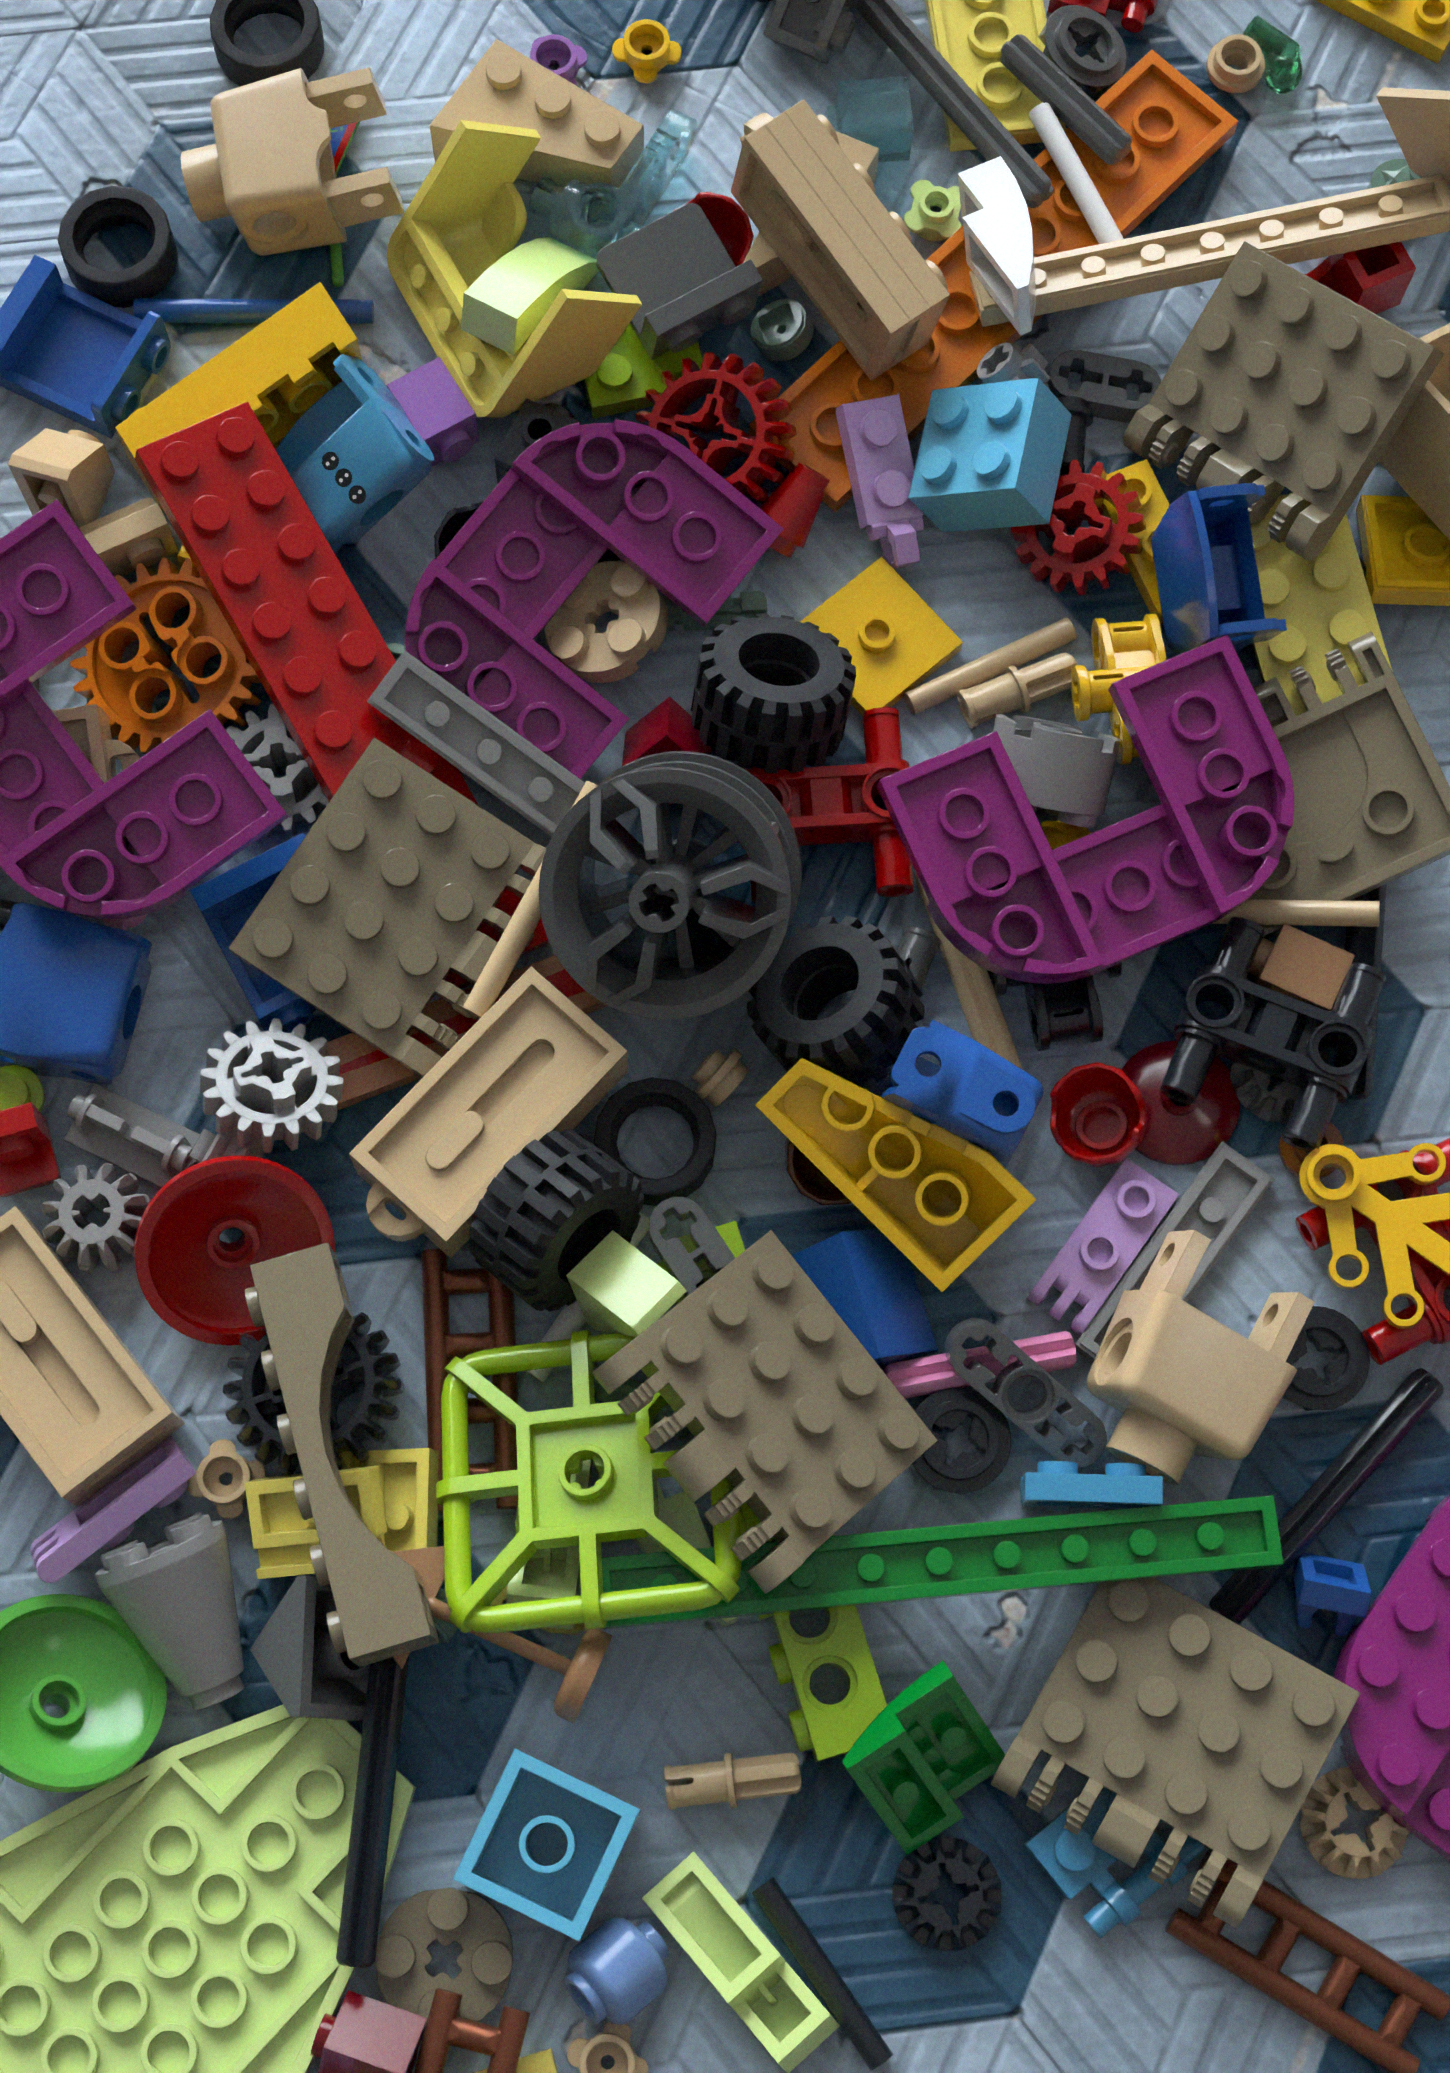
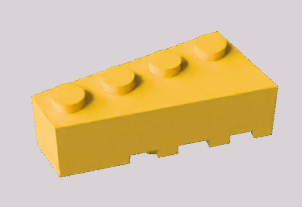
M321 282L314 285L149 404L134 411L125 421L115 427L128 459L155 502L158 503L161 511L163 508L135 461L136 449L247 401L276 449L299 418L324 394L343 381L335 372L333 361L341 354L357 357L362 360L356 335Z

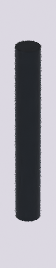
M772 1877L754 1890L752 1895L870 2071L876 2069L893 2055L892 2051L776 1879Z

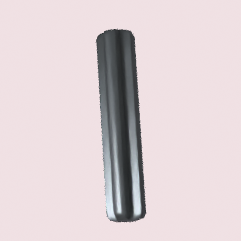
M1017 34L1010 41L1005 42L1001 48V63L1041 102L1049 103L1055 115L1105 163L1116 165L1122 158L1127 157L1131 151L1132 137L1026 36Z

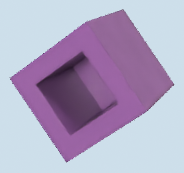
M440 357L387 384V388L401 404L412 426L431 449L434 455L431 467L442 461L450 463L462 458L471 450L474 444L480 442L476 414Z

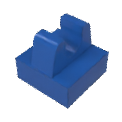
M1306 1552L1300 1555L1295 1562L1292 1574L1295 1585V1612L1298 1625L1309 1629L1312 1616L1318 1609L1335 1611L1332 1621L1335 1635H1347L1357 1616L1366 1617L1372 1594L1364 1564Z

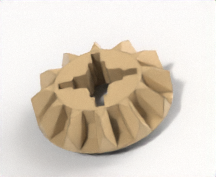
M1349 1767L1329 1771L1313 1783L1301 1806L1300 1828L1308 1851L1322 1867L1345 1878L1365 1879L1381 1875L1403 1857V1848L1410 1832L1404 1826L1394 1821L1393 1817L1380 1809L1381 1807L1366 1792L1361 1783L1354 1778ZM1347 1802H1351L1357 1811L1369 1810L1371 1812L1379 1810L1380 1815L1374 1817L1373 1822L1365 1827L1368 1837L1365 1840L1366 1843L1361 1842L1356 1833L1345 1835L1340 1833L1334 1836L1331 1833V1830L1340 1827L1339 1823L1348 1817L1345 1808Z

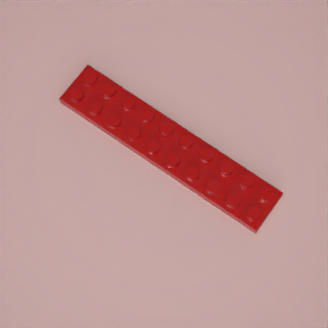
M248 401L136 449V463L328 801L330 802L373 738H376L478 805L455 766L367 703L396 660ZM506 889L495 908L502 910L512 917L521 899ZM542 918L533 932L534 938L528 947L525 946L519 958L549 943ZM485 922L479 929V932L489 936L496 942L502 936V933ZM452 971L445 979V981L459 989L470 984Z

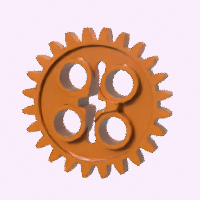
M161 558L157 575L143 563H139L136 568L137 581L132 584L119 574L114 576L137 609L82 647L87 650L86 656L70 661L72 668L88 676L73 686L74 691L85 698H92L86 705L97 704L109 716L112 738L118 736L119 741L129 745L133 750L140 745V751L143 754H147L209 709L214 713L222 726L230 720L244 727L247 722L238 709L242 703L255 706L260 705L261 700L249 690L252 683H261L192 559L186 558L180 571H178L177 566L168 558ZM190 605L188 619L181 626L172 628V619L175 613L180 608ZM146 615H149L159 638L174 648L171 652L172 659L185 677L193 683L200 695L196 703H193L184 681L168 669L171 665L168 655L161 648L160 644L150 636L143 624V618ZM139 640V650L132 660L122 663V654L125 647L129 643ZM221 654L219 669L212 676L203 678L202 671L205 662L210 657ZM170 689L168 704L161 711L153 713L152 703L155 697L161 691Z

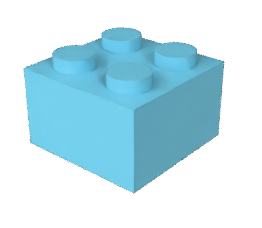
M1040 378L932 390L908 498L943 533L1049 524L1072 416L1071 413Z
M514 1748L453 1880L580 1941L586 1932L641 1810Z

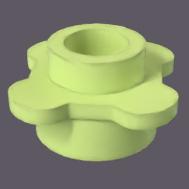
M919 180L911 186L910 196L913 199L911 210L904 215V222L908 230L928 241L948 240L961 227V223L958 220L961 210L959 186H952L946 189L941 186H933L928 180ZM933 206L940 207L941 211L933 212L930 210V208Z

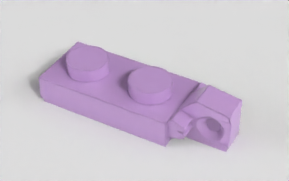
M899 394L842 404L836 408L835 413L860 529L866 528L870 541L880 539L883 558L893 569L914 565L921 561L916 532L924 530L922 517L924 513L908 498L915 469Z

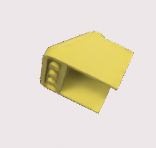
M460 120L392 233L387 248V263L392 278L436 355L443 361L474 410L476 417L503 418L520 410L526 398L537 402L592 376L642 306V303L637 295L561 289L534 332L514 355L461 330L464 292L483 272L502 256L513 250L525 230L527 212L524 202L513 182L541 137L535 129Z

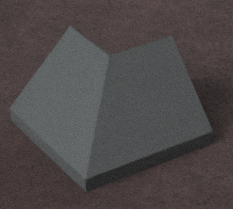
M305 1575L296 1577L250 1651L290 1717L363 1721L370 1664L359 1667L349 1659L347 1651L337 1654L330 1636L326 1617L327 1613L337 1610L331 1585L328 1584L321 1587L316 1576ZM404 1698V1707H403L402 1723H404L405 1698Z

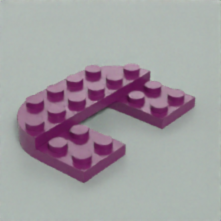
M616 419L613 423L579 425L578 422L550 432L524 450L513 462L508 473L436 559L433 558L423 572L410 602L405 627L404 649L581 779L627 723L629 718L534 641L538 634L608 549L637 573L645 577L648 582L695 621L705 627L784 528L688 448L659 430L643 424Z
M56 499L0 538V867L11 879L30 894L66 912L98 919L137 917L158 911L186 896L185 891L289 816L210 709L106 783L97 773L33 685V682L137 608Z
M1228 635L1111 684L1108 691L1162 804L1056 849H1051L997 731L879 780L877 788L928 897L929 904L927 909L940 931L956 949L979 966L1013 980L1043 984L1078 980L1096 974L1226 917L1239 908L1264 884L1278 865L1288 831L1292 828L1294 818L1293 781L1282 747Z
M1449 1494L1426 1518L1425 1521L1428 1523L1367 1611L1366 1617H1363L1360 1623L1353 1626L1339 1654L1334 1678L1360 1692L1340 1731L1344 1744L1340 1748L1354 1778L1361 1783L1366 1792L1381 1807L1382 1811L1388 1813L1393 1817L1394 1821L1404 1826L1410 1833L1450 1862Z

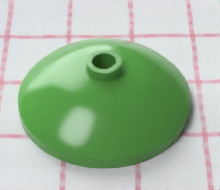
M49 1594L20 1601L1 1611L0 1772L10 1779L31 1788L50 1792L70 1793L103 1786L131 1770L147 1753L160 1730L166 1711L167 1684L163 1672L116 1609L103 1602L84 1596ZM46 1704H56L62 1708L65 1716L62 1718L50 1717L44 1711L43 1706Z

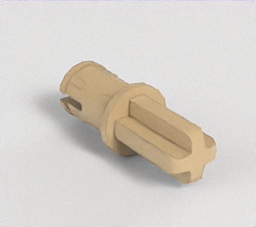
M1060 653L1019 670L1014 665L1009 666L1002 676L966 690L958 691L957 701L961 714L968 727L972 729L996 718V714L1004 715L1018 709L1022 713L1029 712L1031 710V703L1071 688L1072 668L1077 663L1072 655Z
M724 1753L723 1761L664 1766L665 1782H668L665 1790L669 1810H676L678 1807L729 1802L730 1808H738V1800L796 1794L801 1791L802 1786L800 1762L794 1753L733 1759L732 1753Z

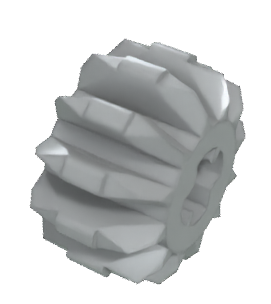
M103 1163L95 1179L86 1165H77L75 1176L78 1183L70 1187L65 1180L60 1178L54 1180L53 1187L62 1196L61 1201H47L41 1204V1211L47 1217L55 1220L42 1229V1236L49 1243H59L55 1255L62 1263L67 1264L77 1258L78 1268L85 1274H91L95 1270L100 1257L110 1272L118 1271L120 1269L118 1252L124 1249L130 1256L134 1257L135 1241L132 1238L137 1233L138 1225L142 1218L140 1216L144 1213L151 1198L147 1194H135L140 1181L132 1173L117 1179V1170L111 1163ZM94 1209L102 1214L105 1213L109 1217L107 1223L101 1228L86 1219L88 1214Z

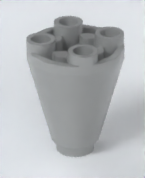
M196 1512L165 1525L163 1530L167 1538L146 1546L144 1542L139 1543L138 1539H133L101 1553L99 1556L104 1568L97 1571L94 1576L101 1591L181 1697L188 1696L193 1710H200L236 1695L245 1687L239 1675L244 1671V1662L227 1531L222 1520L211 1522L208 1514L202 1516L201 1512Z

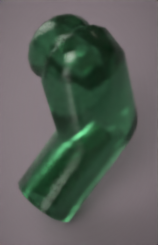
M1257 15L1248 24L1243 35L1255 40L1261 49L1265 60L1264 73L1267 86L1278 94L1291 92L1299 85L1303 77L1301 47L1298 42Z

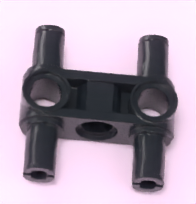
M1231 917L1211 964L1204 965L1202 969L1197 971L1187 991L1185 1002L1174 1026V1035L1178 1044L1160 1086V1092L1174 1101L1188 1105L1194 1104L1215 1056H1222L1297 1085L1300 1091L1282 1139L1292 1147L1311 1152L1315 1148L1319 1149L1337 1103H1343L1351 1097L1373 1041L1372 1029L1368 1024L1376 1007L1386 976L1383 972L1370 965L1352 963L1332 1011L1320 1009L1246 979L1263 938L1264 929L1251 920ZM1209 1000L1218 1002L1225 1007L1228 1016L1219 1020L1207 1019L1200 1014L1196 1005ZM1327 1047L1338 1048L1346 1054L1350 1064L1340 1068L1332 1067L1321 1059L1319 1050Z

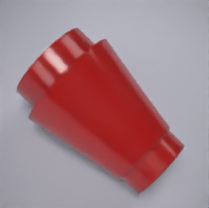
M802 462L797 464L794 471L790 472L760 507L763 512L784 528L770 545V548L789 558L792 557L798 546L801 548L805 547L824 497L825 489L830 482L828 478Z

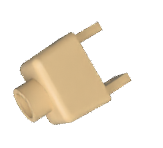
M370 67L308 82L303 69L298 68L221 92L214 96L210 105L216 144L181 152V168L184 183L197 219L202 223L231 216L250 250L259 256L347 242L345 227L404 213L401 195L388 167L341 178L336 177L330 142V128L387 115L384 98Z
M1196 1230L1168 1232L1140 1289L1123 1291L1086 1382L1089 1392L1094 1397L1123 1413L1105 1447L1107 1451L1124 1463L1146 1465L1147 1475L1163 1476V1482L1172 1485H1179L1193 1454L1201 1457L1240 1460L1251 1452L1297 1373V1369L1287 1363L1286 1360L1315 1303L1299 1292L1270 1293L1247 1339L1181 1300L1211 1239Z

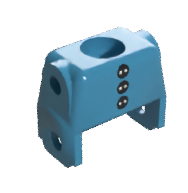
M341 354L333 361L334 370L343 381L324 394L299 418L276 449L334 553L344 544H354L359 541L427 477L431 471V462L434 460L431 449L412 426L399 401L374 370L368 368L359 358Z

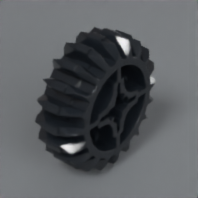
M363 1312L354 1316L355 1321L344 1343V1346L356 1352L361 1360L348 1365L343 1360L338 1361L332 1385L330 1427L338 1470L346 1469V1464L341 1455L344 1451H351L361 1463L369 1459L368 1451L361 1444L368 1435L378 1443L383 1444L386 1442L388 1434L376 1422L379 1417L387 1420H397L400 1410L393 1403L384 1400V1397L397 1396L404 1392V1384L400 1379L386 1376L394 1372L401 1365L396 1353H381L390 1342L388 1336L383 1330L368 1334L372 1322L368 1315ZM264 1325L261 1328L266 1334L259 1341L252 1335H241L239 1342L250 1353L248 1359L240 1357L228 1359L227 1367L238 1376H241L242 1379L230 1381L223 1385V1393L227 1398L240 1401L226 1411V1417L232 1424H245L240 1429L236 1438L245 1448L258 1444L254 1457L261 1464L267 1465L279 1455L278 1470L283 1475H292L299 1465L297 1453L287 1455L279 1431L271 1426L267 1418L279 1412L286 1414L287 1411L281 1389L271 1391L268 1385L269 1392L264 1393L267 1379L261 1361V1352L271 1349ZM365 1383L358 1407L352 1416L339 1427L337 1421L339 1404L345 1397L358 1392L357 1385Z

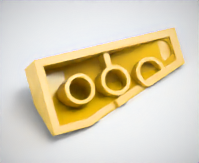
M801 1058L755 1104L941 1292L1036 1201V1198L989 1151L804 1058Z

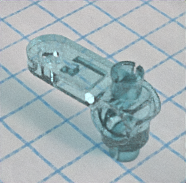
M676 109L669 111L620 188L607 183H591L587 185L577 179H573L564 187L547 176L542 177L539 181V186L543 187L544 190L537 186L535 187L530 198L529 211L550 220L549 232L552 235L572 244V248L596 259L600 249L644 226L689 154L697 132V120ZM595 222H606L610 224L609 226L604 228H594L589 226L590 224Z

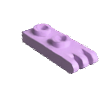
M1126 1158L1027 1299L1038 1306L1048 1296L1051 1286L1058 1289L1062 1294L1048 1314L1059 1321L1072 1301H1075L1084 1309L1074 1317L1070 1329L1081 1336L1179 1194Z
M171 1435L33 1541L30 1553L38 1576L42 1581L46 1583L57 1582L101 1548L106 1551L114 1548L133 1531L135 1527L134 1521L152 1507L163 1508L174 1502L184 1493L189 1485L187 1480L195 1475L196 1471L185 1452Z

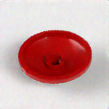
M242 1155L225 1156L206 1160L185 1169L169 1180L156 1193L145 1209L138 1225L134 1245V1260L140 1288L151 1308L164 1322L192 1339L215 1345L233 1346L242 1345L239 1342L241 1335H252L259 1341L266 1334L261 1327L256 1328L254 1326L245 1297V1289L255 1286L250 1265L327 1242L335 1252V1240L331 1221L323 1202L314 1189L301 1176L289 1168L267 1159ZM235 1227L242 1231L241 1237L235 1242L227 1243L219 1239L220 1234L227 1228Z

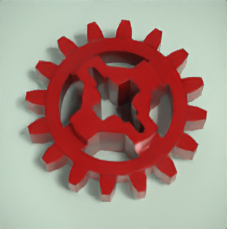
M1071 460L1069 474L1064 476L1059 474L1049 524L1011 527V533L1015 541L1023 543L1015 551L1022 564L1032 562L1029 572L1037 583L1050 574V584L1054 592L1060 594L1065 588L1067 581L1074 583L1078 595L1081 596L1086 594L1088 581L1096 579L1104 590L1109 588L1110 584L1107 573L1112 569L1124 575L1128 574L1130 569L1124 555L1126 553L1141 554L1143 547L1140 539L1132 533L1146 530V522L1143 514L1135 513L1141 506L1137 492L1130 491L1124 493L1127 483L1123 474L1119 472L1107 481L1103 463L1096 462L1090 473L1086 474L1082 472L1078 460ZM1104 499L1116 509L1118 524L1112 523L1111 518L1102 515ZM1083 520L1088 521L1089 528L1079 526ZM1068 527L1078 528L1074 535H1069L1067 530ZM1039 531L1045 532L1048 538L1054 539L1052 545L1054 553L1052 557L1041 547Z

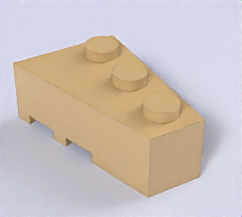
M498 39L493 42L429 125L435 162L460 120L535 129L541 139L517 178L540 183L541 190L610 207L614 206L645 164L643 124Z

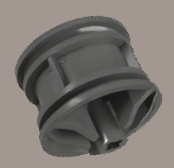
M670 751L639 758L612 772L596 788L581 798L567 812L553 833L543 857L539 879V907L547 938L555 955L570 976L584 990L612 1008L631 1015L659 1020L684 1019L710 1013L729 1004L749 990L763 976L778 953L795 914L801 892L802 860L799 843L791 821L777 798L759 779L736 764L716 756L689 751ZM668 803L683 804L678 838L673 841ZM638 807L640 809L644 843L639 842L615 818ZM704 812L714 816L725 825L723 829L712 837L707 845L694 838L701 829ZM740 841L746 854L715 864V857ZM595 860L615 867L624 876L627 872L635 875L602 886L595 883L594 875ZM753 880L756 882L755 907L731 899L720 890ZM628 903L629 911L610 923L604 911ZM637 924L643 929L650 931L642 949L625 939ZM701 924L712 928L729 945L710 955L707 954L704 950ZM675 929L678 959L664 958L668 933Z

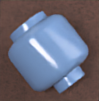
M612 1917L596 1928L569 1952L567 1965L570 1974L564 1978L566 1989L580 2010L595 2024H599L605 2019L611 2024L624 2025L665 1991L668 1975L663 1960L669 1956V1950L658 1932L647 1922H643L636 1927L624 1918Z

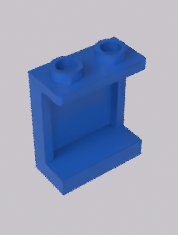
M34 255L0 308V386L112 439L116 433L115 427L138 409L141 390L151 374H158L165 366L170 354L171 342L161 315L149 311L142 320L63 283L56 264Z
M304 832L190 890L264 1031H269L270 1024L274 1018L280 1019L282 1032L291 1033L299 1024L307 1025L314 1018L313 1012L317 1011V1009L232 954L228 948L305 838Z

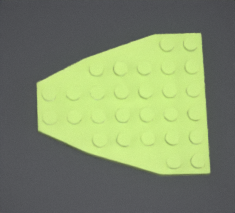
M280 1705L172 1746L132 1768L118 1779L95 1788L1 1840L0 2073H308L315 2058L310 2054L322 2018L325 2013L335 2015L357 1968L338 1964L336 1954L362 1734L348 1720L290 1717L284 1705ZM398 1769L396 1770L383 1894L416 1787Z

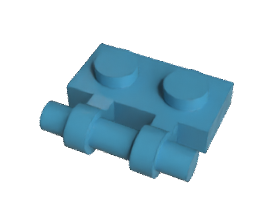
M1041 1461L1037 1463V1472H1025L1024 1476H1021L1020 1503H1022V1506L1046 1507L1047 1510L1067 1511L1068 1508H1095L1109 1511L1161 1506L1163 1504V1476H1146V1465L1135 1463L1106 1464L1105 1475L1078 1474V1463Z
M1103 1788L1078 1835L1064 1828L1067 1821L1065 1816L1071 1806L1070 1804L1023 1844L1067 1900H1071L1090 1884L1102 1901L1087 1912L1083 1919L1100 1939L1120 1922L1125 1927L1141 1914L1138 1906L1166 1882L1173 1887L1188 1874L1185 1866L1204 1851L1203 1846L1199 1842L1187 1837L1179 1853L1180 1860L1174 1872L1161 1885L1148 1877L1166 1844L1154 1831L1143 1852L1148 1861L1123 1883L1119 1884L1107 1870L1118 1859L1091 1844L1116 1797V1794L1106 1788Z

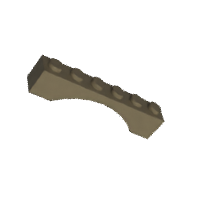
M327 1242L250 1265L255 1286L245 1289V1297L254 1326L257 1328L265 1325L271 1349L261 1352V1361L271 1391L278 1389L282 1391L287 1413L277 1416L278 1429L287 1455L297 1453L303 1478L294 1480L293 1487L303 1520L314 1518L320 1544L310 1546V1555L319 1585L321 1587L328 1584L331 1585L337 1610L327 1613L326 1617L334 1648L337 1654L347 1651L349 1659L361 1667L437 1644L439 1640L422 1576L413 1566L387 1549L367 1528L348 1497L336 1464L330 1427L332 1385L342 1347L355 1321L339 1259Z

